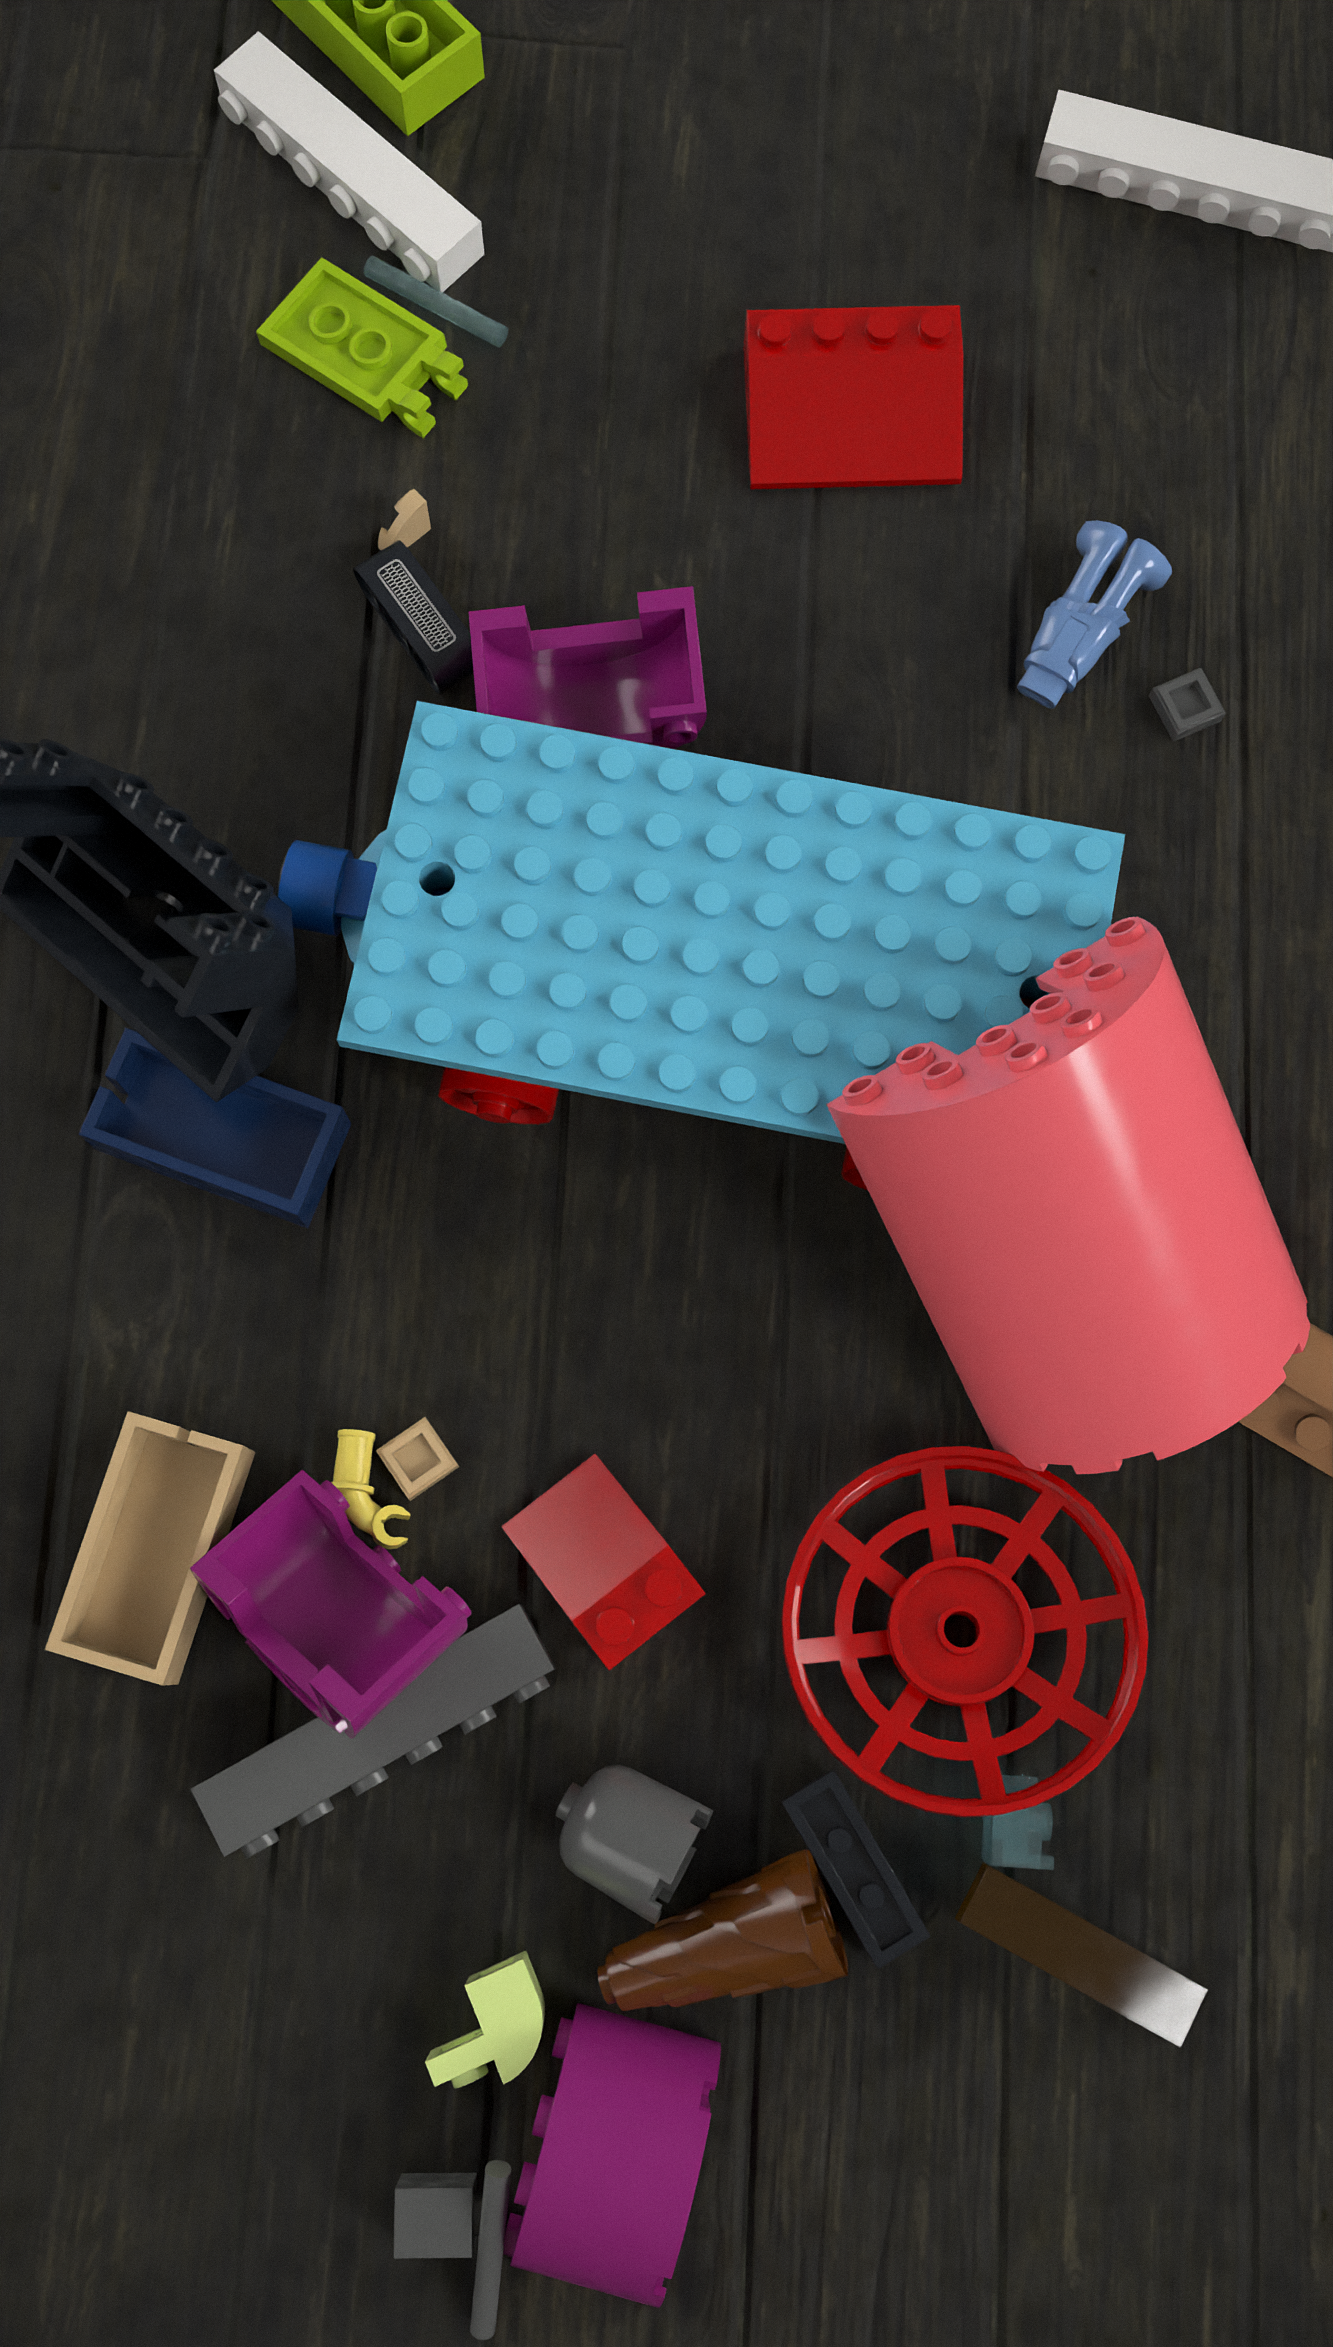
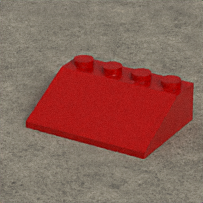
M960 305L746 311L743 349L750 490L961 484L963 464V341Z

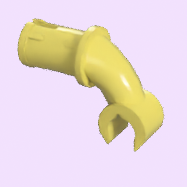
M353 1429L338 1430V1449L333 1482L331 1483L344 1495L350 1505L345 1514L357 1528L372 1535L378 1545L386 1549H397L404 1545L408 1538L389 1536L384 1530V1523L390 1518L409 1520L411 1514L403 1507L397 1505H388L381 1508L369 1496L374 1494V1488L369 1486L372 1448L376 1434Z

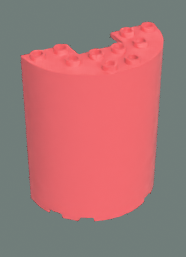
M1139 917L1119 920L1106 929V936L1086 948L1074 949L1059 956L1054 961L1053 968L1035 978L1039 989L1050 994L1036 1000L1030 1006L1029 1013L1009 1025H999L983 1032L976 1039V1045L961 1054L956 1055L932 1041L915 1044L899 1053L895 1059L896 1063L876 1075H866L853 1080L844 1087L841 1096L826 1104L994 1450L1013 1455L1025 1467L1044 1472L1048 1464L1072 1465L1076 1474H1097L1118 1471L1122 1465V1459L1152 1451L1158 1461L1188 1450L1233 1426L1268 1399L1287 1378L1283 1367L1292 1354L1303 1352L1309 1336L1310 1322L1307 1317V1298L1164 940L1156 927Z

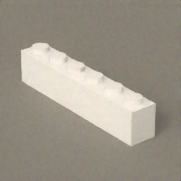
M259 31L214 69L220 92L218 102L227 117L235 124L242 122L253 131L260 144L268 153L274 156L279 154L289 162L296 175L304 184L309 187L315 185L326 194L332 206L341 216L347 219L352 217L362 225L369 238L377 247L382 250L387 248L402 260L406 270L414 279L419 282H428L442 294L484 255L481 221Z
M1058 90L1035 177L1051 180L1059 185H1071L1098 192L1110 198H1121L1149 205L1161 211L1168 210L1196 217L1208 223H1219L1250 231L1258 236H1270L1301 244L1309 249H1321L1333 253V159Z

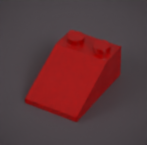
M596 1454L501 1526L609 1671L706 1594L671 1547Z

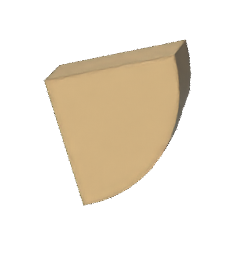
M415 489L406 493L394 506L399 515L392 523L390 529L387 531L383 527L381 528L378 539V548L380 550H383L397 540H401L406 547H409L431 529L427 502Z

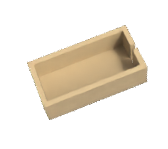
M128 1411L45 1650L159 1685L179 1684L208 1596L193 1575L190 1567L228 1535L255 1451L240 1444L193 1430L190 1432L179 1426Z

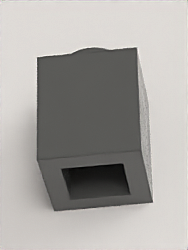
M477 2173L401 2174L395 2187L394 2259L472 2258L476 2236H479L483 2193H477Z

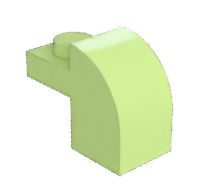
M526 1951L469 1976L465 1988L481 2028L430 2051L425 2063L434 2087L451 2080L454 2088L472 2083L489 2072L486 2063L492 2060L496 2064L504 2085L518 2076L530 2063L541 2039L545 2020V2002L540 1984Z

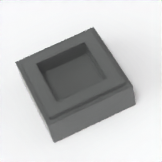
M1202 668L1156 686L1149 694V698L1173 742L1221 722L1226 714Z

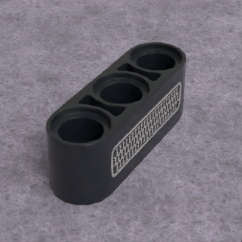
M397 540L353 568L354 576L364 595L436 693L441 694L474 673L470 632L401 540Z

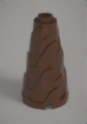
M804 1849L792 1853L763 1867L761 1872L710 1893L707 1901L660 1920L654 1924V1929L612 1948L613 1951L606 1955V1964L598 1966L597 1969L600 1988L607 2004L617 2002L622 2011L645 2007H659L667 2004L671 2007H681L730 1994L732 1998L745 1997L786 1986L795 1989L812 1986L848 1976L847 1957L838 1921L833 1922L828 1907L832 1905V1902L811 1852Z

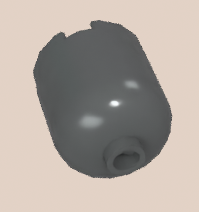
M622 1765L605 1766L596 1771L584 1787L573 1782L565 1793L556 1812V1817L565 1821L559 1838L560 1855L565 1866L576 1876L641 1917L656 1924L662 1913V1904L658 1903L656 1899L659 1898L669 1904L697 1850L692 1847V1844L700 1831L699 1827L704 1830L707 1828L713 1810L631 1768Z

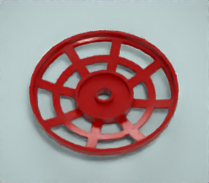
M970 1446L931 1447L898 1455L866 1470L840 1489L815 1517L797 1549L786 1581L781 1616L783 1654L792 1689L808 1723L830 1753L859 1780L890 1799L922 1811L956 1817L999 1816L1034 1807L1070 1789L1094 1770L1118 1742L1137 1706L1146 1673L1148 1628L1144 1598L1131 1560L1117 1534L1092 1503L1058 1476L1046 1469L1043 1472L1027 1468L1015 1456L1005 1452ZM966 1469L996 1474L1024 1484L1039 1493L1040 1496L1021 1523L983 1508L964 1505L949 1506L945 1470ZM921 1474L925 1509L912 1512L893 1521L874 1535L866 1545L838 1523L849 1508L872 1491L901 1477ZM1060 1509L1079 1525L1095 1545L1112 1577L1117 1594L1080 1600L1077 1588L1065 1565L1050 1546L1040 1539ZM952 1525L982 1528L999 1534L1008 1539V1541L992 1564L974 1558L957 1557ZM928 1528L933 1562L918 1569L908 1579L880 1558L884 1551L900 1539ZM822 1542H824L851 1565L844 1577L837 1598L834 1619L835 1636L800 1639L799 1615L803 1587L812 1560ZM1028 1554L1049 1577L1058 1594L1060 1605L1035 1609L1029 1608L1023 1593L1011 1579ZM866 1577L893 1599L888 1614L887 1630L853 1634L854 1605L861 1583ZM963 1615L972 1621L976 1629V1639L973 1645L960 1648L947 1640L944 1633V1624L948 1617ZM1122 1619L1124 1631L1122 1673L1114 1701L1106 1717L1103 1718L1072 1697L1079 1685L1085 1664L1086 1625ZM1066 1629L1065 1661L1059 1681L1055 1687L1026 1666L1033 1650L1034 1634ZM885 1655L892 1656L898 1671L908 1684L890 1711L880 1703L869 1688L859 1668L857 1659ZM839 1661L842 1674L853 1697L867 1716L879 1726L860 1755L841 1739L824 1716L809 1685L805 1664ZM1013 1687L1042 1707L1036 1715L1021 1727L1003 1736L992 1738L985 1702L992 1700L1008 1688ZM928 1698L942 1704L960 1706L967 1742L937 1739L914 1730L910 1725ZM1057 1719H1060L1091 1739L1079 1755L1054 1775L1026 1789L1006 1794L997 1757L1007 1755L1032 1743L1047 1731ZM898 1742L910 1749L935 1758L972 1761L981 1798L960 1799L929 1794L896 1782L880 1772V1769Z

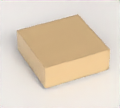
M426 1417L376 1450L410 1501L459 1468V1465Z

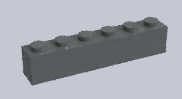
M518 1604L459 1637L353 1739H350L345 1734V1730L339 1734L317 1717L191 1788V1791L223 1856L225 1857L241 1848L247 1859L279 1841L280 1839L275 1828L296 1817L302 1828L332 1811L334 1807L329 1798L351 1786L355 1795L358 1796L388 1779L389 1777L384 1766L405 1755L410 1765L441 1749L443 1746L438 1736L459 1724L464 1734H467L497 1717L492 1705L513 1694L519 1704L548 1688L550 1684L545 1675L555 1670L556 1667L523 1605Z

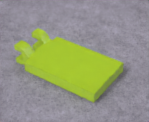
M322 257L256 331L260 344L381 422L393 411L411 431L422 438L436 424L435 417L426 412L431 405L430 398L419 392L427 380L431 378L433 383L443 393L455 401L468 387L467 379L458 374L464 367L463 360L448 351H444L447 347L444 333Z

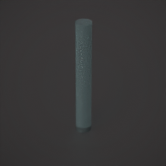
M371 256L367 260L364 267V276L497 347H501L508 335V328L375 256Z

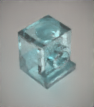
M1001 1774L1006 1794L1026 1789L1038 1783V1777ZM1042 1802L1034 1807L999 1816H983L982 1860L991 1866L1053 1870L1054 1857L1042 1851V1841H1050L1052 1833V1809L1050 1803Z

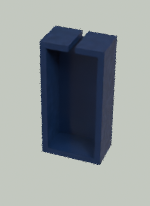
M125 1028L105 1073L106 1078L120 1093L128 1095L125 1104L111 1090L100 1086L79 1135L97 1151L309 1228L351 1126V1122L343 1107L259 1076H255L216 1103L138 1032Z

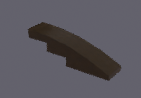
M982 1862L955 1917V1920L1179 2047H1181L1207 1992V1989L984 1862Z

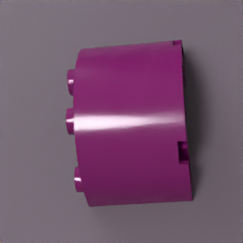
M693 586L637 592L640 619L534 631L530 629L525 605L469 611L477 712L670 749H677L683 744L694 741L697 738V733L705 723L707 710Z
M301 1470L191 1566L190 1570L224 1618L227 1620L233 1619L239 1632L247 1639L245 1643L268 1669L324 1723L339 1734L345 1730V1734L350 1739H353L467 1630V1618L471 1615V1610L464 1600L447 1586L440 1592L423 1576L412 1584L406 1581L399 1574L401 1572L399 1564L386 1549L378 1544L373 1549H370L354 1534L345 1514L350 1505L344 1495L328 1480L319 1485L305 1471Z
M577 2003L573 2020L561 2017L551 2055L563 2059L554 2097L541 2095L531 2134L543 2138L537 2165L524 2161L514 2203L523 2205L525 2208L522 2216L510 2213L505 2231L503 2255L512 2257L510 2266L659 2308L662 2305L667 2289L662 2287L664 2277L672 2279L704 2154L712 2114L710 2113L708 2096L710 2089L715 2090L717 2085L721 2054L720 2042Z

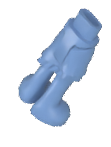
M1096 520L1084 523L1077 534L1076 540L1077 549L1083 556V560L1063 597H1059L1056 601L1051 602L1050 606L1045 609L1040 629L1031 647V652L1024 660L1026 673L1017 686V689L1023 695L1052 709L1055 708L1063 693H1071L1074 690L1076 683L1090 671L1105 649L1120 636L1119 628L1130 622L1123 609L1138 588L1146 591L1162 588L1172 574L1171 565L1155 546L1146 540L1135 539L1127 550L1119 570L1098 604L1088 603L1108 568L1119 558L1127 543V534L1120 526L1109 522Z

